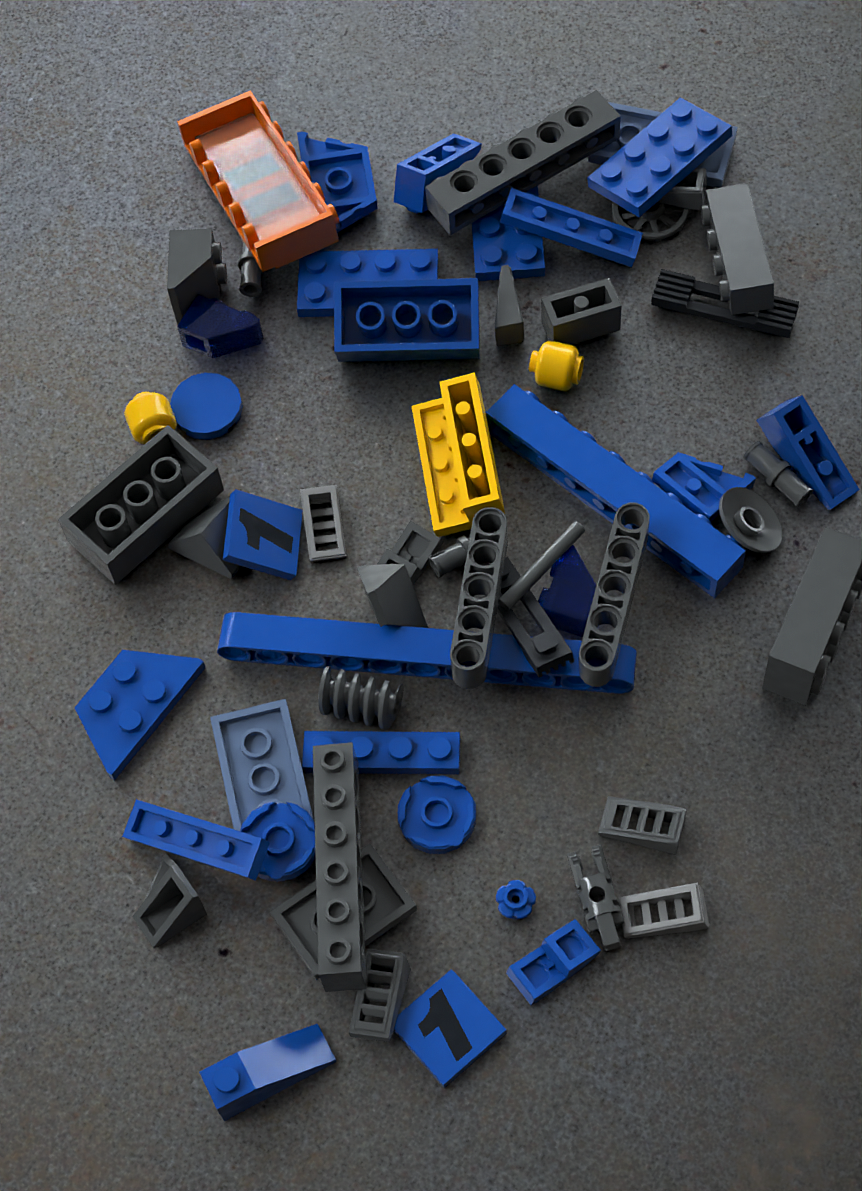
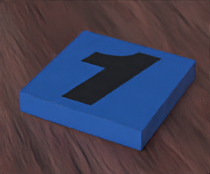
M235 489L230 494L223 560L292 580L297 574L303 510Z
M452 969L399 1013L394 1027V1032L443 1088L448 1086L507 1034L506 1028Z

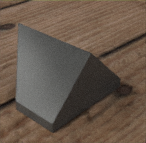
M229 496L189 521L169 543V549L232 579L243 566L223 560Z
M405 564L362 565L357 567L364 590L380 627L389 624L428 628Z
M166 853L163 856L144 902L132 916L153 948L161 946L207 915L198 894L178 865Z

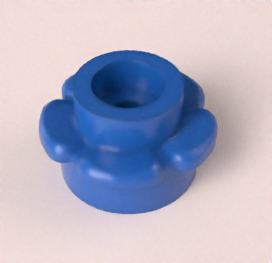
M509 881L507 886H501L496 893V902L499 903L498 910L506 918L523 919L532 912V905L536 903L534 890L530 887L527 888L523 881ZM514 896H517L520 900L519 902L514 903L512 901V898Z

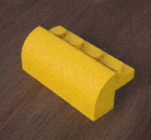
M475 372L439 382L442 398L411 406L433 531L438 537L471 529L475 514L483 508L494 507L505 514L481 387Z

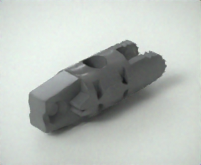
M599 844L592 846L593 851L591 853L594 864L599 870L597 874L584 877L581 859L576 851L566 855L577 892L582 901L589 932L600 931L605 951L621 948L615 926L625 922L614 893L613 881L603 848ZM597 895L605 896L600 902L592 901Z

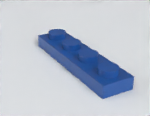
M513 188L509 192L500 219V223L629 267L633 266L643 235L642 232Z
M304 731L302 769L303 773H313V746L353 742L358 760L359 774H460V732Z
M137 799L122 836L131 841L255 881L270 843L257 836Z

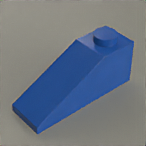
M453 133L398 163L394 203L405 206L407 210L414 213H423L428 210L425 187L434 179L443 177L456 170L464 162L473 160L480 152L482 143Z
M803 395L784 401L756 420L775 452L783 461L786 460L791 465L792 471L808 487L814 490L813 494L828 510L860 490Z
M315 1024L238 1051L199 1073L222 1119L226 1121L337 1061L319 1025Z

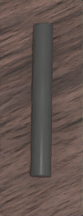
M574 521L499 598L498 603L505 610L509 611L585 532L584 527L577 521Z

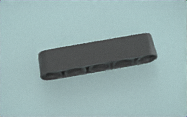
M629 502L623 504L615 514L580 646L579 674L581 679L590 686L600 687L606 685L611 681L615 672L649 536L650 515L648 510L638 503ZM627 524H636L640 527L637 529H628L624 526ZM618 557H628L631 561L620 563L615 559ZM611 590H618L623 595L611 597L606 593ZM602 624H609L614 629L609 632H603L598 630L597 627ZM592 659H601L606 664L600 667H593L587 662Z
M486 507L479 510L472 521L450 650L452 678L458 686L466 689L480 686L487 676L507 552V518L504 512L494 507ZM488 530L496 531L494 533H486ZM483 562L492 563V564H490V565H485V566L479 565L480 563H483ZM476 595L486 596L482 599L473 598ZM471 628H479V629H481V630L478 631V632H469V631H467L468 629H471ZM469 661L476 663L471 667H465L461 665L462 663Z

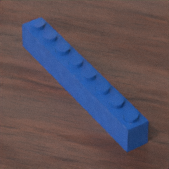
M514 384L486 411L489 433L612 524L618 508L623 504L631 502L643 505L650 515L646 549L714 599L743 568L746 550L731 535L725 536L714 528L709 519L704 515L693 513L683 505L676 495L670 492L666 493L654 485V482L647 474L636 472L629 467L619 454L614 451L608 452L597 444L591 434L576 429L562 413L556 410L551 411L531 391H524ZM627 524L624 527L628 529H637L640 526L636 524Z

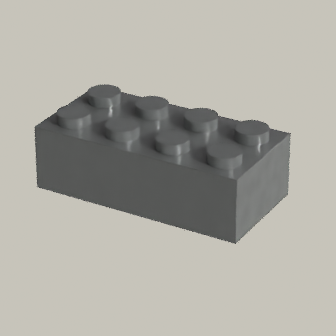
M167 425L64 513L58 521L66 540L116 585L224 491L218 468Z
M827 527L824 528L769 654L762 689L805 706L811 693L819 695L827 674L826 670L829 662L832 663L840 644L839 639L843 630L845 631L849 624L856 598L859 599L862 593V540Z

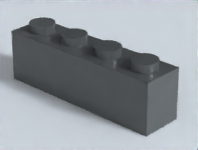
M748 183L706 190V205H701L703 226L710 225V229L707 230L709 250H716V255H713L715 275H722L723 279L719 280L721 301H728L731 315L774 308V282Z

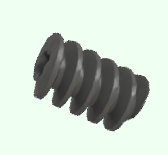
M326 666L318 690L319 711L322 715L328 716L334 709V715L339 719H343L349 713L350 721L358 723L364 717L365 725L371 727L378 720L380 729L388 730L399 713L404 687L403 684H400L396 692L391 693L390 681L385 680L380 690L376 689L375 677H370L366 685L362 686L359 673H355L351 682H346V670L343 669L340 670L334 679L331 676V667Z

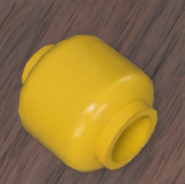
M546 341L542 344L539 351L533 350L529 363V372L535 373V381L540 387L568 391L573 384L578 385L584 366V356H579V351L574 345Z
M141 392L128 403L124 412L132 437L140 444H146L167 425L174 430L177 426L168 399L159 393Z

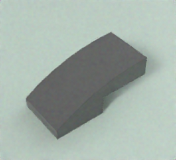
M410 521L393 549H386L377 565L405 564L412 585H414L430 564L428 556L436 554L444 541Z

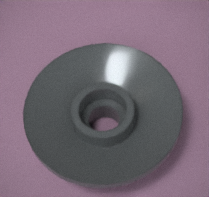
M733 487L722 495L719 502L720 516L726 529L737 542L757 553H769L780 545L783 535L780 520L774 509L763 497L743 487Z

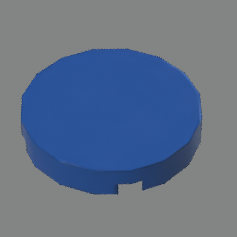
M206 372L193 375L181 382L173 392L170 403L177 427L194 439L205 440L221 437L229 432L228 428L234 423L236 425L240 420L243 408L239 389L231 379L221 374Z
M427 776L404 791L398 804V825L403 837L415 849L428 854H445L460 848L471 837L476 825V804L473 797L466 790V787L458 780L447 776Z
M276 802L265 803L253 810L242 823L240 832L257 836L270 842L258 874L262 879L275 882L294 879L307 871L316 859L315 822L310 814L297 804L286 802V804H276Z

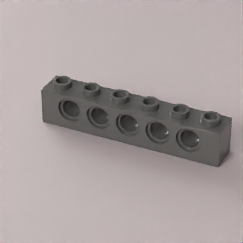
M597 90L586 96L579 97L569 106L549 114L544 120L530 128L521 130L516 136L502 144L494 145L479 157L464 162L459 168L449 174L434 179L425 187L427 208L448 234L452 235L506 204L511 188L527 192L620 138L621 116Z
M353 742L313 746L318 975L325 992L367 989L358 760Z

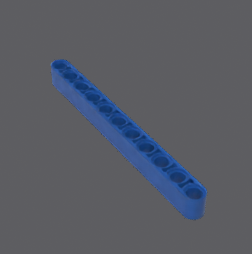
M230 612L223 616L217 653L225 659L240 662L322 669L330 666L334 670L343 669L346 671L453 680L450 650L454 630L396 625L380 627L379 624ZM493 633L488 671L484 682L623 694L634 689L637 652L633 647L621 644L615 672L611 681L606 685L595 687L586 684L579 674V650L582 641L564 639L573 653L574 662L570 664L569 661H566V666L564 667L559 664L558 670L550 668L551 673L546 674L544 671L542 672L543 676L539 678L513 635ZM592 659L587 662L593 667H600L606 664L601 659ZM469 661L464 662L461 665L465 667H471L476 663Z

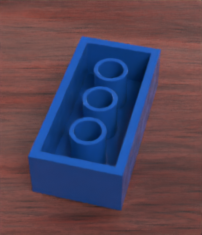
M478 278L334 281V352L338 362L480 359Z

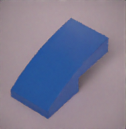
M574 919L546 937L539 948L509 966L506 974L532 1006L586 966L601 950L579 922Z

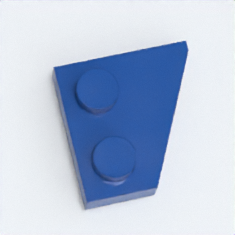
M678 452L654 471L652 481L666 493L670 492L676 495L683 505L693 513L702 514L712 522L720 515L719 502L722 495L733 487L753 488L756 477L745 473L744 478L722 472V465L712 462H701L695 457Z

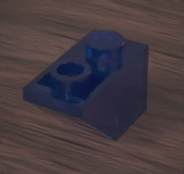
M197 295L177 326L183 347L210 358H217L260 345L264 339L260 319L254 314L245 310L238 311L228 307L216 298L208 299L201 295Z
M572 545L551 567L550 577H553L550 588L543 587L538 602L556 629L583 637L596 584L575 546Z

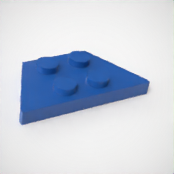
M297 132L301 162L303 161L306 164L311 176V182H317L320 185L325 197V203L327 205L331 203L338 214L337 233L378 209L367 146L354 143L345 144L340 140L328 137L323 142L309 139L306 132Z
M122 650L74 707L112 780H116L206 668L204 661L199 658Z

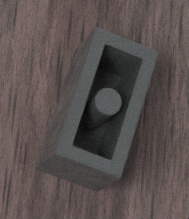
M606 278L541 298L542 325L549 341L573 345L619 331L621 328L622 306L610 279Z

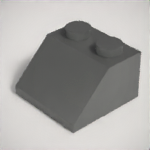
M212 228L169 231L167 290L178 329H186L221 299V284H227L226 263H222L221 242H215Z

